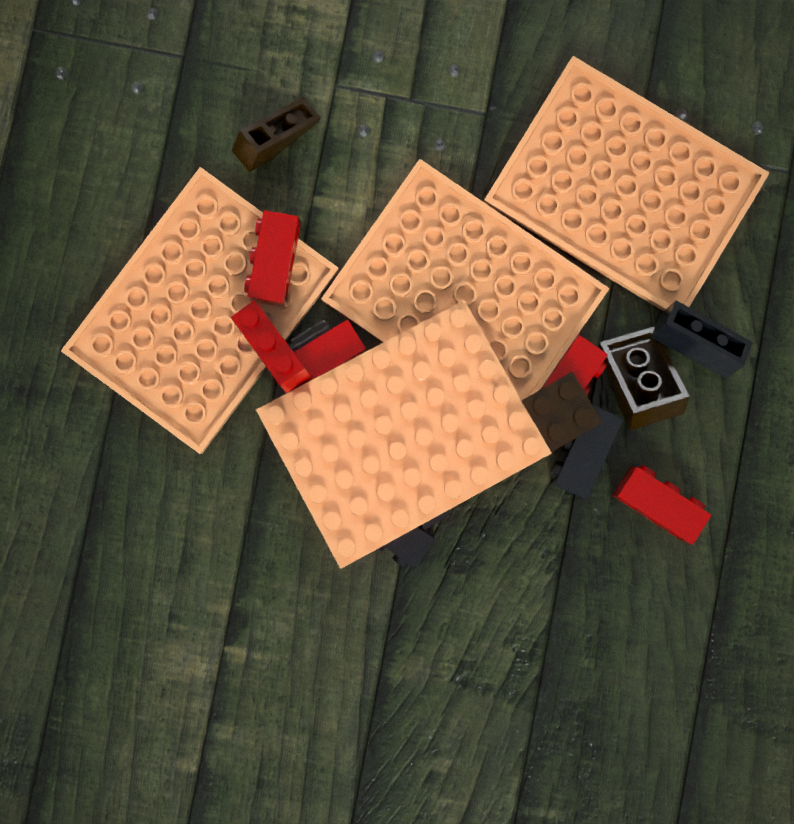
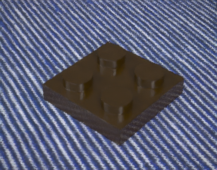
M573 371L521 400L551 452L602 424L601 419Z

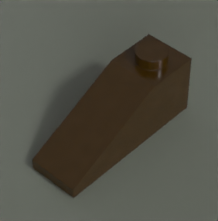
M302 97L241 129L232 152L246 169L251 172L275 158L316 125L321 117L306 99Z

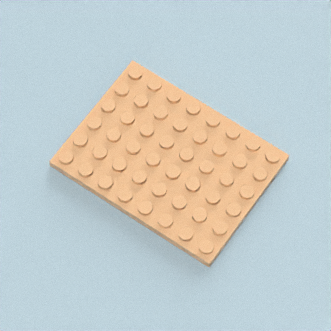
M572 56L484 199V203L664 311L675 300L690 307L770 173Z
M419 159L321 300L382 343L465 300L519 397L523 400L542 388L610 288Z
M201 167L61 350V352L199 454H203L267 368L231 319V316L251 303L247 297L248 293L244 292V285L247 275L251 276L253 264H250V253L252 247H257L259 236L255 235L257 219H262L263 212ZM298 239L286 308L257 303L285 341L288 340L339 271L337 266L300 239Z
M465 300L256 409L340 569L551 454L550 449L521 402V398Z

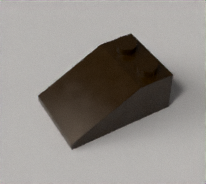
M654 327L600 342L599 345L600 349L608 354L604 362L607 364V372L618 407L629 430L683 415L690 398L664 345L651 338Z

